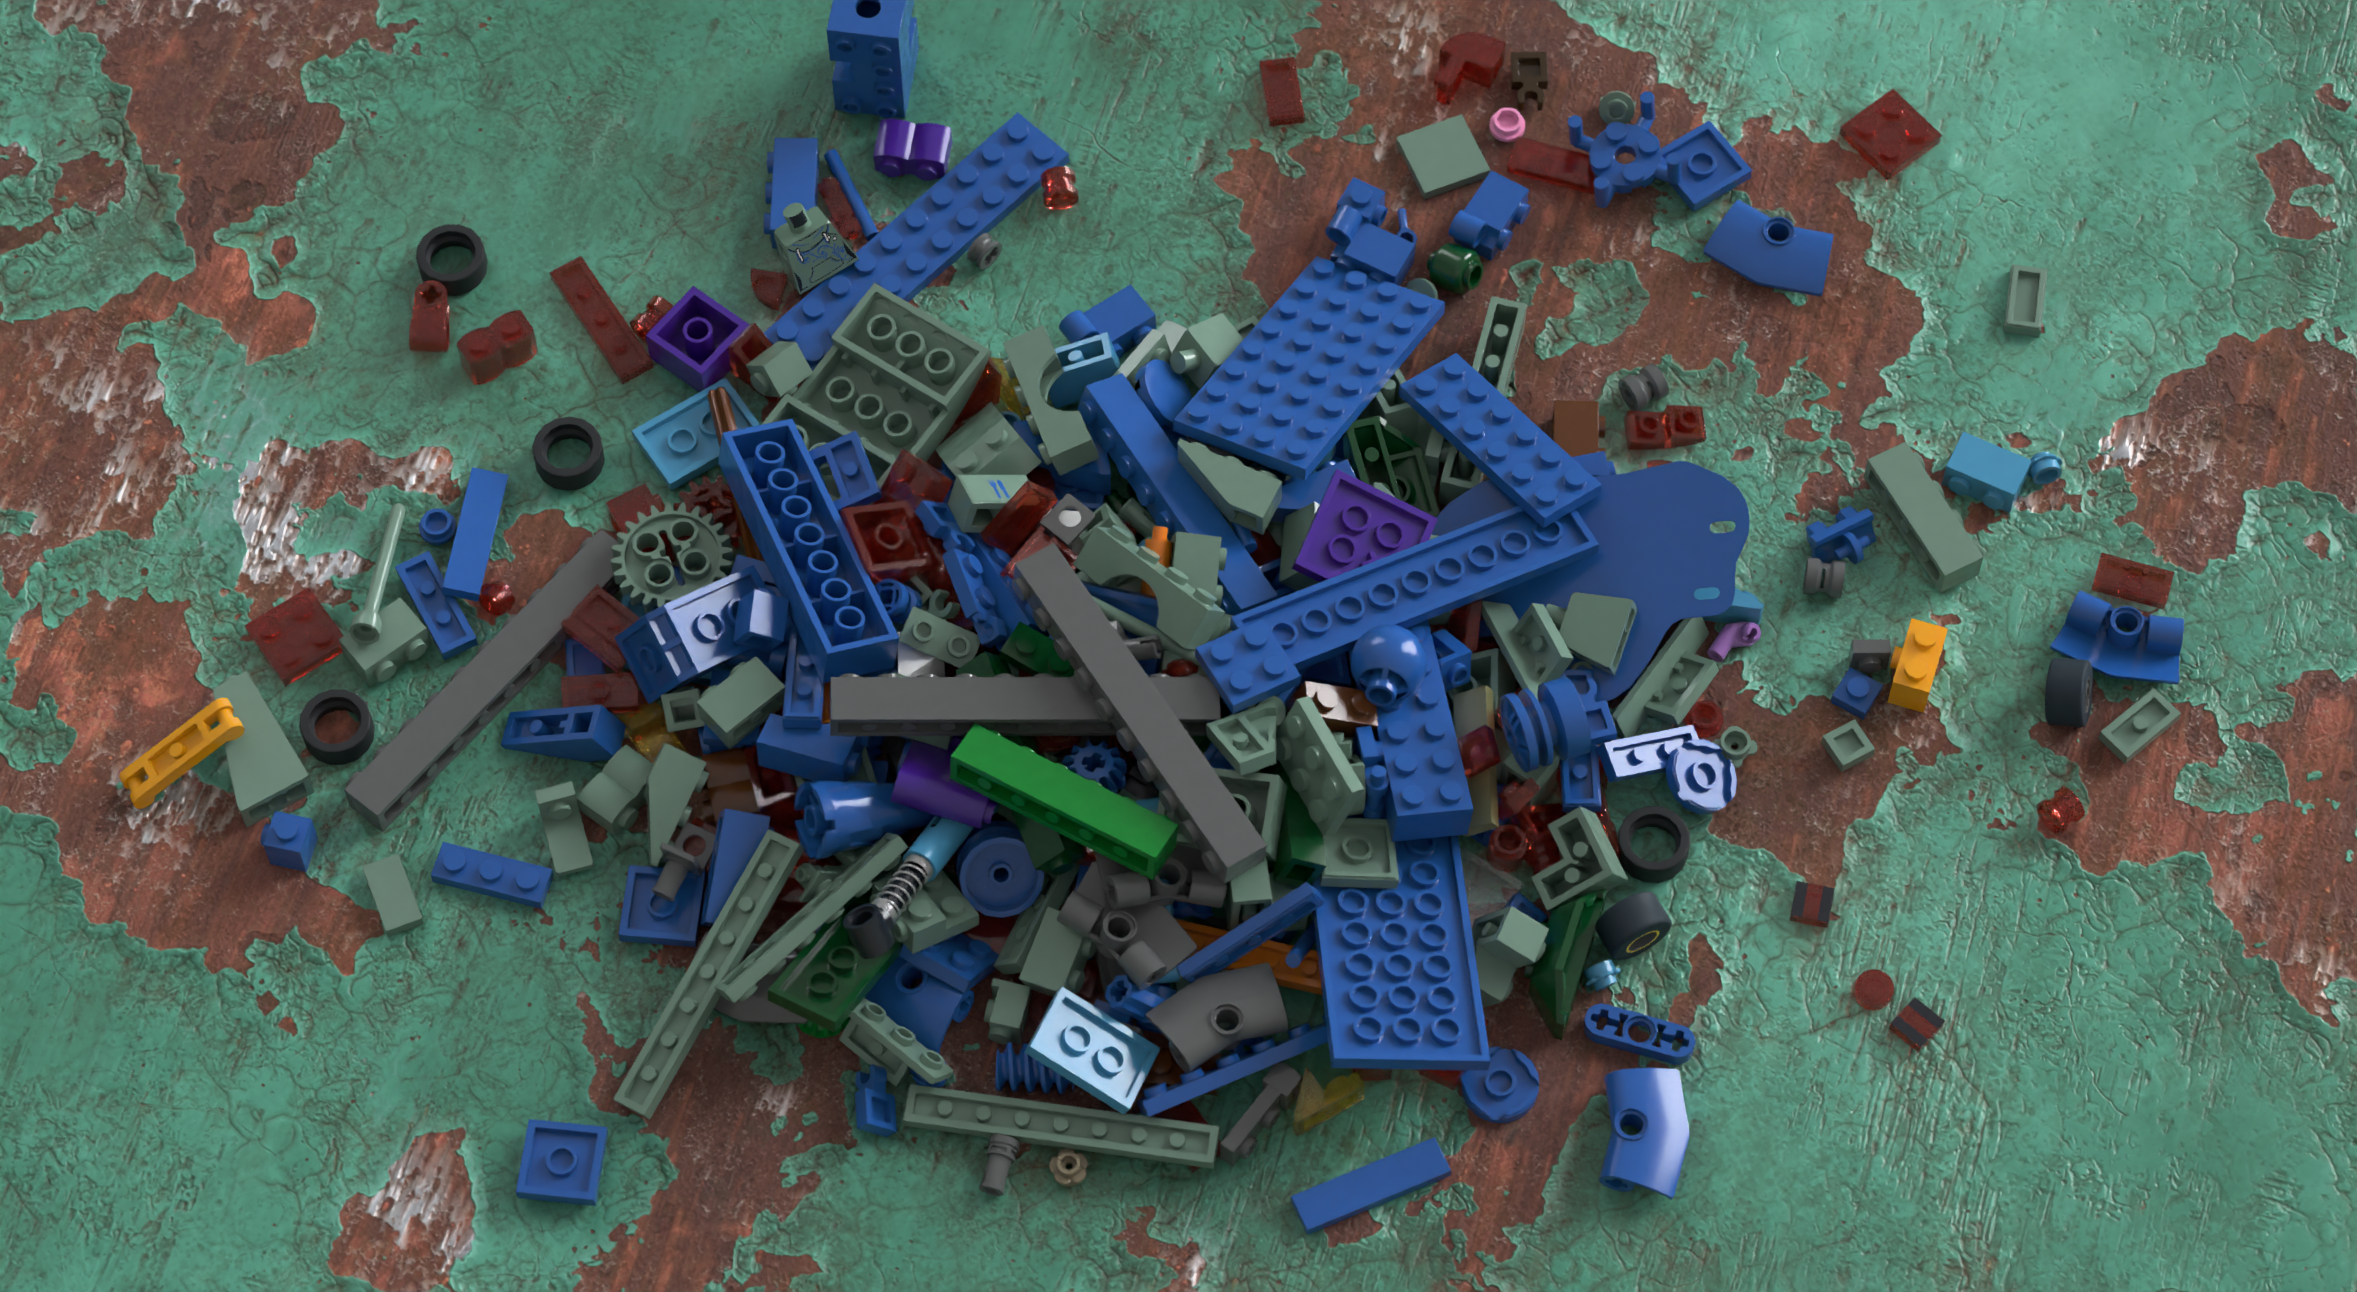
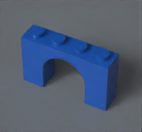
M898 651L894 668L859 676L878 677L882 674L898 673ZM770 713L756 741L759 766L813 781L845 782L849 781L851 775L856 776L858 774L864 747H870L875 736H830V723L822 724L821 729L783 728L782 716Z

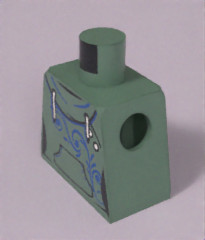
M792 203L783 210V216L787 223L775 230L774 237L785 275L799 294L804 293L859 260L855 252L818 207H812L805 211L801 203Z

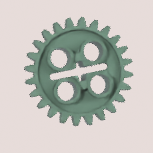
M666 502L664 512L659 513L654 505L651 506V516L646 517L640 511L637 512L639 523L635 524L626 521L627 533L618 532L617 541L619 545H612V553L615 558L611 559L612 571H615L613 573L615 583L621 584L622 596L631 594L630 599L633 606L643 601L645 613L651 611L654 606L659 608L666 603L727 577L726 574H730L733 568L731 562L734 559L733 549L730 548V536L724 535L723 524L718 523L714 525L712 513L701 518L699 506L695 507L691 513H688L683 502L679 506L678 511H673L671 504ZM662 533L667 535L673 557L679 565L680 575L685 583L683 586L678 584L671 560L666 555L665 545L660 537ZM681 536H691L690 539L685 541L677 540ZM648 547L656 548L649 553L641 552ZM695 566L703 567L700 571H689L690 568ZM658 578L668 579L664 583H654V580Z

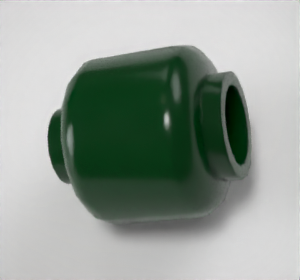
M1446 243L1437 251H1433L1427 262L1430 280L1434 286L1458 295H1463L1475 289L1483 276V265L1480 263L1477 252L1453 243Z

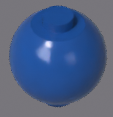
M1396 625L1377 626L1365 632L1354 645L1350 658L1351 674L1360 690L1365 692L1369 702L1377 706H1390L1395 701L1410 696L1421 685L1427 670L1426 652L1420 640L1411 631Z

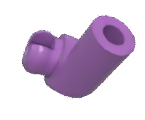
M1752 622L1726 624L1707 650L1708 656L1714 661L1722 662L1731 648L1753 645L1760 639V627Z

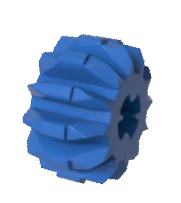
M1088 739L1085 743V748L1073 745L1071 755L1064 756L1062 764L1070 771L1088 780H1095L1104 788L1116 794L1117 790L1124 789L1126 784L1125 773H1127L1126 762H1124V759H1121L1117 747L1108 749L1105 740L1098 746H1093Z

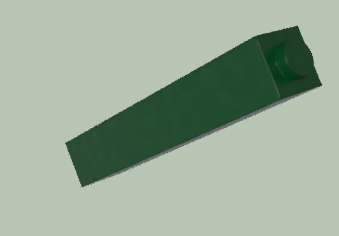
M986 651L956 670L957 675L967 673L977 677L1012 674L1007 661L998 655ZM1002 736L1019 746L1029 747L1037 755L1046 758L1036 736ZM1011 809L1035 869L1053 875H1060L1070 871L1074 867L1073 863L1085 856L1080 843Z
M1276 759V764L1260 769V772L1263 774L1279 775L1287 785L1276 862L1272 861L1274 880L1295 886H1301L1306 882L1312 885L1327 867L1323 835L1317 824L1311 819L1309 811L1299 793L1293 788L1291 780L1282 764Z

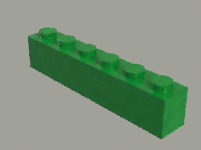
M974 724L951 755L950 779L1151 880H1154L1176 848L1179 825L1172 822L1167 816L1156 814L1138 805L1133 799L1122 797L1104 788L1099 782L1088 780L1070 771L1061 763H1054L1039 756L1031 748L1019 746L1003 738L995 730L985 729Z

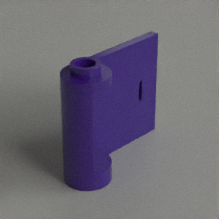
M953 736L947 750L913 739L898 773L891 797V802L978 829H981L983 822L991 823L997 803L950 779L951 755L964 739L962 736Z

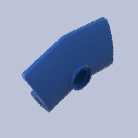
M1737 200L1712 234L1703 253L1757 285L1813 296H1822L1834 234L1794 227L1793 223L1786 218H1771L1743 201ZM1773 238H1776V239H1780V240H1782V241H1774V240H1772V239H1773Z
M2080 590L2069 609L2064 626L2051 644L2050 649L2070 659L2089 660L2093 670L2108 677L2179 684V655L2183 641L2184 619L2155 615L2146 617L2139 610L2131 606L2113 608L2112 604ZM2123 626H2124V627L2129 628V629L2132 630V631H2131V632H2123V631L2119 630L2118 627H2123Z
M898 956L864 998L881 1006L886 1011V1016L899 1026L909 1029L915 1035V1039L924 1047L939 1054L951 1021L954 1020L959 1023L969 1014L974 1002V993L968 990L964 994ZM923 978L922 983L918 987L910 989L914 980Z
M1633 1068L1608 1073L1604 1077L1612 1132L1599 1177L1600 1183L1610 1189L1626 1192L1631 1191L1634 1188V1184L1669 1199H1673L1689 1140V1126L1679 1071L1669 1068ZM1633 1126L1640 1133L1637 1135H1627L1621 1128Z

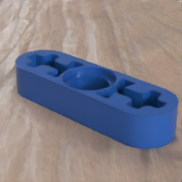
M1608 1004L1593 1005L1585 1014L1583 1025L1585 1035L1595 1043L1675 1065L1686 1063L1693 1055L1695 1037L1692 1031L1683 1025ZM1600 1017L1607 1018V1025L1603 1030L1596 1029V1022H1598ZM1619 1021L1624 1022L1621 1037L1616 1036ZM1634 1026H1643L1649 1031L1650 1038L1645 1042H1635L1629 1037L1628 1031ZM1657 1031L1662 1033L1659 1047L1654 1046ZM1675 1038L1682 1039V1046L1679 1052L1671 1050V1043L1674 1042Z

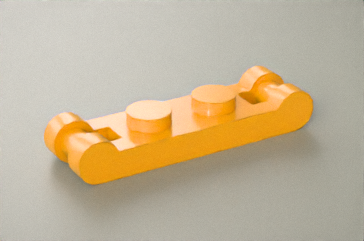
M219 698L210 703L120 773L119 778L123 786L131 791L130 799L135 808L143 809L150 806L158 793L224 743L236 740L243 735L244 727L239 718L232 715L234 708L228 698ZM219 721L220 724L212 730L211 725Z

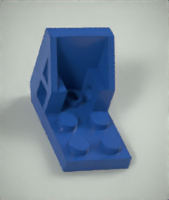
M754 565L660 606L614 637L648 704L660 700L661 694L671 693L711 672L722 663L753 650V648L733 643L738 601L754 589H766Z

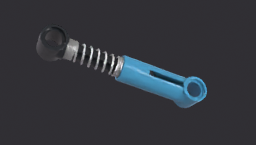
M998 802L996 803L994 814L998 811L1000 807V803ZM934 816L904 854L903 865L898 868L893 878L883 887L882 892L877 895V898L870 904L856 907L845 916L843 926L861 958H876L893 946L895 938L891 931L897 918L901 916V912L906 910V905L911 903V898L917 896V891L922 889V884L932 881L939 874L974 827Z

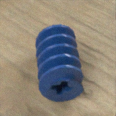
M1010 1042L1007 1043L1003 1053H999V1049H997L996 1091L1001 1092L1006 1081H1009L1012 1092H1018L1022 1082H1025L1028 1093H1034L1038 1082H1040L1044 1094L1050 1093L1053 1083H1056L1059 1095L1065 1094L1069 1084L1072 1085L1073 1091H1075L1074 1083L1026 1054L1027 1043H1023L1019 1054H1015L1013 1045Z

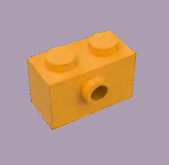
M1911 618L1903 648L1895 646L1889 666L1896 669L1887 703L1924 713L1948 628Z

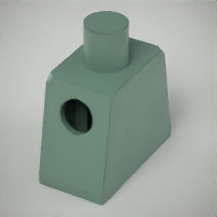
M1223 313L1215 315L1189 327L1184 332L1170 357L1171 368L1177 374L1187 373L1195 385L1201 389L1244 339Z
M1574 592L1571 595L1567 609L1547 604L1546 610L1559 630L1571 655L1615 676L1638 610L1634 601L1627 598Z

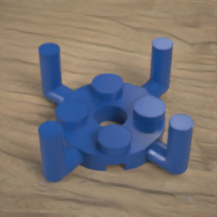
M1645 91L1640 95L1641 115L1636 125L1612 122L1606 127V130L1593 139L1583 135L1581 117L1574 115L1568 119L1570 144L1573 147L1589 152L1590 167L1595 175V204L1599 208H1606L1615 192L1629 193L1632 192V189L1642 185L1644 188L1650 185L1656 178L1671 184H1678L1681 181L1680 155L1675 152L1669 153L1666 157L1667 166L1662 165L1659 139L1649 132L1655 120L1654 94L1650 91ZM1622 153H1629L1635 157L1628 164H1621L1616 161L1617 156Z

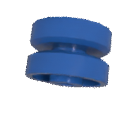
M994 820L990 824L983 823L981 829L974 828L957 849L955 866L962 894L974 909L984 915L1000 918L1017 915L1030 907L1040 894L1044 872L1034 868L1019 828L1013 822Z

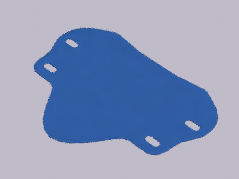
M1676 461L1629 473L1595 476L1594 478L1602 484L1601 494L1576 510L1598 541V552L1454 609L1451 614L1454 626L1462 635L1470 638L1493 636L1490 629L1486 626L1485 620L1471 621L1467 618L1469 610L1478 609L1482 601L1509 604L1518 620H1520L1532 603L1544 604L1545 608L1547 604H1553L1567 609L1571 595L1574 592L1631 599L1636 604L1638 610L1615 676L1591 665L1594 670V681L1597 685L1595 702L1615 699L1630 688L1642 673L1663 636L1673 623L1681 619L1720 615L1732 605L1735 595L1736 562L1749 534L1750 520L1746 500L1739 488L1722 475L1687 461ZM1492 480L1482 481L1451 501L1436 517L1438 520L1431 535H1444L1516 507L1518 504ZM1720 521H1733L1736 525L1732 532L1712 533L1709 528L1712 523ZM1716 587L1720 591L1719 596L1715 599L1697 600L1694 597L1695 590L1699 588ZM1573 656L1574 659L1566 669H1571L1575 663L1583 660ZM1579 666L1577 669H1588V668H1587L1586 666Z

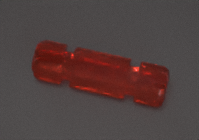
M835 177L823 178L822 182L818 184V190L822 198L826 199L824 202L835 224L838 226L841 236L845 240L858 238V235L862 232V227L857 218L853 219L855 214L844 192H839L842 188Z

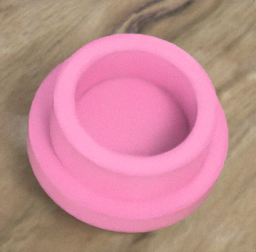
M1505 107L1499 109L1491 117L1489 129L1497 140L1513 142L1523 135L1525 120L1516 109Z

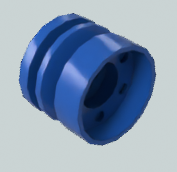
M1566 676L1538 685V700L1528 688L1520 690L1518 696L1510 693L1502 696L1500 699V714L1506 741L1516 762L1525 773L1538 769L1539 764L1543 767L1551 765L1554 757L1553 749L1563 761L1586 754L1591 750V732L1583 703L1573 683Z

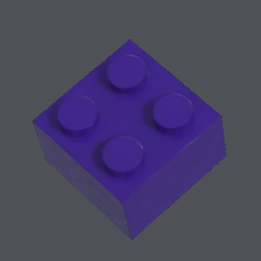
M695 286L646 335L649 357L698 392L722 380L752 348L749 324Z

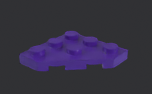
M1336 469L1292 569L1318 582L1328 580L1428 541L1438 518Z

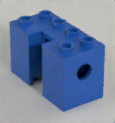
M833 0L827 26L830 61H836L832 78L835 110L844 111L848 114H874L883 118L906 117L919 50L917 18L911 17L915 0Z

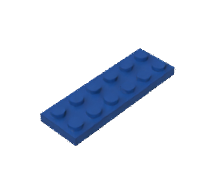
M1457 353L1399 385V396L1543 528L1601 494L1602 484Z

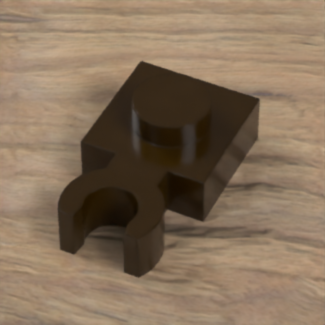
M1511 52L1512 90H1519L1517 95L1518 110L1523 111L1526 99H1534L1537 102V110H1542L1544 105V92L1542 89H1547L1548 86L1547 53Z

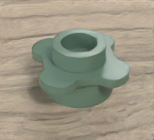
M1738 726L1729 727L1722 734L1721 739L1713 741L1723 750L1720 753L1724 755L1725 759L1731 760L1734 768L1741 767L1743 760L1748 755L1756 754L1758 748L1757 743L1751 740L1749 734ZM1737 745L1738 749L1734 750L1731 746Z

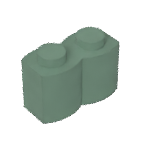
M623 746L612 756L602 772L597 774L581 791L577 798L579 811L614 836L622 829H629L638 818V809L647 803L646 777L653 763L629 746Z

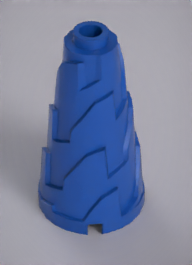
M815 780L804 782L797 790L794 811L804 809V819L795 820L796 829L804 851L810 858H815V860L828 858L839 852L875 844V840H879L887 832L901 835L907 833L910 829L927 826L935 815L891 802L896 782L875 783L867 780L845 782Z

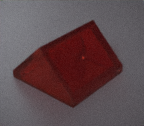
M909 501L848 507L841 510L840 513L860 562L871 581L875 584L888 578L902 584L934 566V561Z

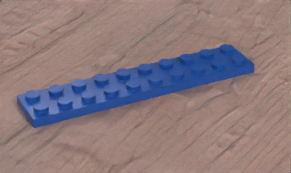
M1017 112L855 253L859 258L858 261L821 282L762 334L763 342L769 347L778 341L796 342L813 371L833 346L831 336L874 283L909 302L968 251L975 239L983 233H988L1064 167L1069 162V154Z
M1518 505L1232 616L1230 627L1235 631L1260 619H1264L1299 671L1352 650L1358 639L1374 627L1396 625L1406 629L1594 555L1598 552L1599 543L1576 509L1543 528Z

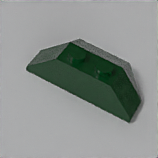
M1381 416L1354 421L1343 434L1344 460H1348L1356 478L1369 485H1372L1374 482L1382 483L1395 498L1433 517H1437L1440 512L1421 447L1401 431L1387 424V421Z
M1607 889L1594 890L1553 909L1548 923H1540L1549 929L1544 940L1546 948L1537 962L1526 965L1524 978L1530 979L1528 994L1555 1039L1562 1040L1595 938V924L1602 915L1605 906Z

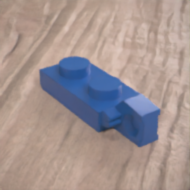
M953 547L943 554V560L966 619L973 622L981 645L992 648L1007 638L1004 620L996 616L993 608L995 599L991 591L984 584L981 576L983 568L979 560L973 554L965 553Z

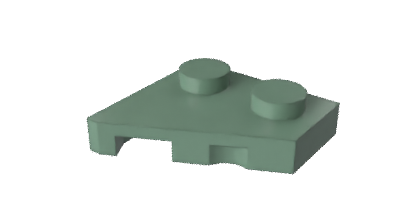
M1274 701L1206 724L1207 737L1240 776L1254 773L1262 768L1276 764L1277 712Z

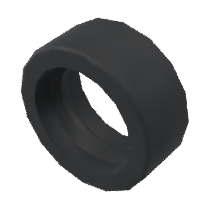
M445 224L433 228L423 236L417 246L416 261L423 283L438 294L459 296L468 293L481 284L487 273V257L482 240L468 227L460 224ZM450 246H460L472 252L473 261L463 271L454 274H443L432 269L431 259L441 249Z
M557 418L545 424L536 434L532 446L538 474L545 483L555 489L570 491L581 489L591 484L602 472L605 462L600 434L593 425L580 418ZM565 439L582 440L590 447L589 458L583 464L569 469L557 468L551 465L547 460V452L554 444Z
M330 689L317 694L306 703L300 714L299 728L307 751L316 760L329 765H344L359 759L368 751L374 740L375 726L367 703L358 694L345 689ZM333 711H349L354 713L359 720V729L354 736L339 744H327L317 738L315 726L318 720Z
M1646 806L1634 810L1623 820L1617 836L1616 856L1622 868L1631 877L1643 882L1660 883L1672 879L1683 869L1690 849V832L1685 821L1674 811L1661 806ZM1645 827H1657L1667 831L1676 842L1673 856L1661 862H1649L1639 858L1631 849V838L1634 832Z

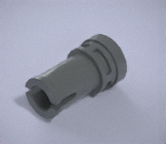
M1002 1134L990 1135L986 1153L988 1160L979 1190L993 1196L1004 1195L1010 1166L1015 1162V1156L1019 1152L1020 1142Z

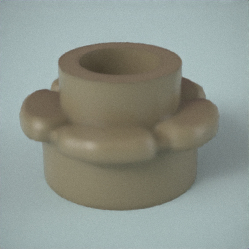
M1062 1149L1056 1157H1052L1050 1160L1049 1170L1054 1174V1180L1063 1186H1075L1083 1181L1087 1175L1085 1171L1088 1167L1087 1158L1082 1153H1076L1074 1149ZM1067 1164H1071L1073 1167L1072 1169L1068 1170L1065 1168V1166Z

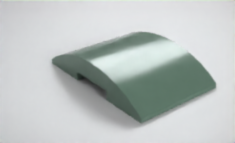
M876 283L871 286L831 336L833 346L815 367L813 373L807 377L793 396L786 393L761 424L793 419L808 452L848 433L857 432L883 498L846 514L858 522L889 501L895 493L900 491L933 454L968 402L991 355L989 349ZM828 462L823 463L820 471L832 501L841 498L829 464Z

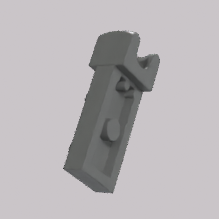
M1283 1062L1274 1064L1262 1080L1261 1094L1220 1144V1159L1234 1167L1241 1157L1247 1159L1257 1146L1258 1140L1256 1138L1264 1128L1270 1130L1281 1115L1280 1108L1287 1111L1301 1094L1303 1089L1299 1085L1303 1077L1297 1071Z

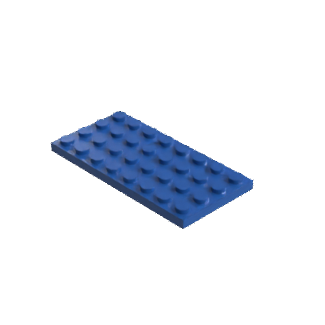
M1316 256L1176 416L1173 431L1305 481L1443 316L1445 302L1385 280L1379 282L1370 279L1368 274L1361 271H1348L1335 266V262Z
M1385 810L1379 819H1387ZM1349 815L1346 818H1363L1364 815ZM1458 835L1394 841L1399 875L1397 889L1320 886L1318 877L1311 886L1319 891L1325 902L1313 911L1331 1068L1488 1071L1491 1061Z

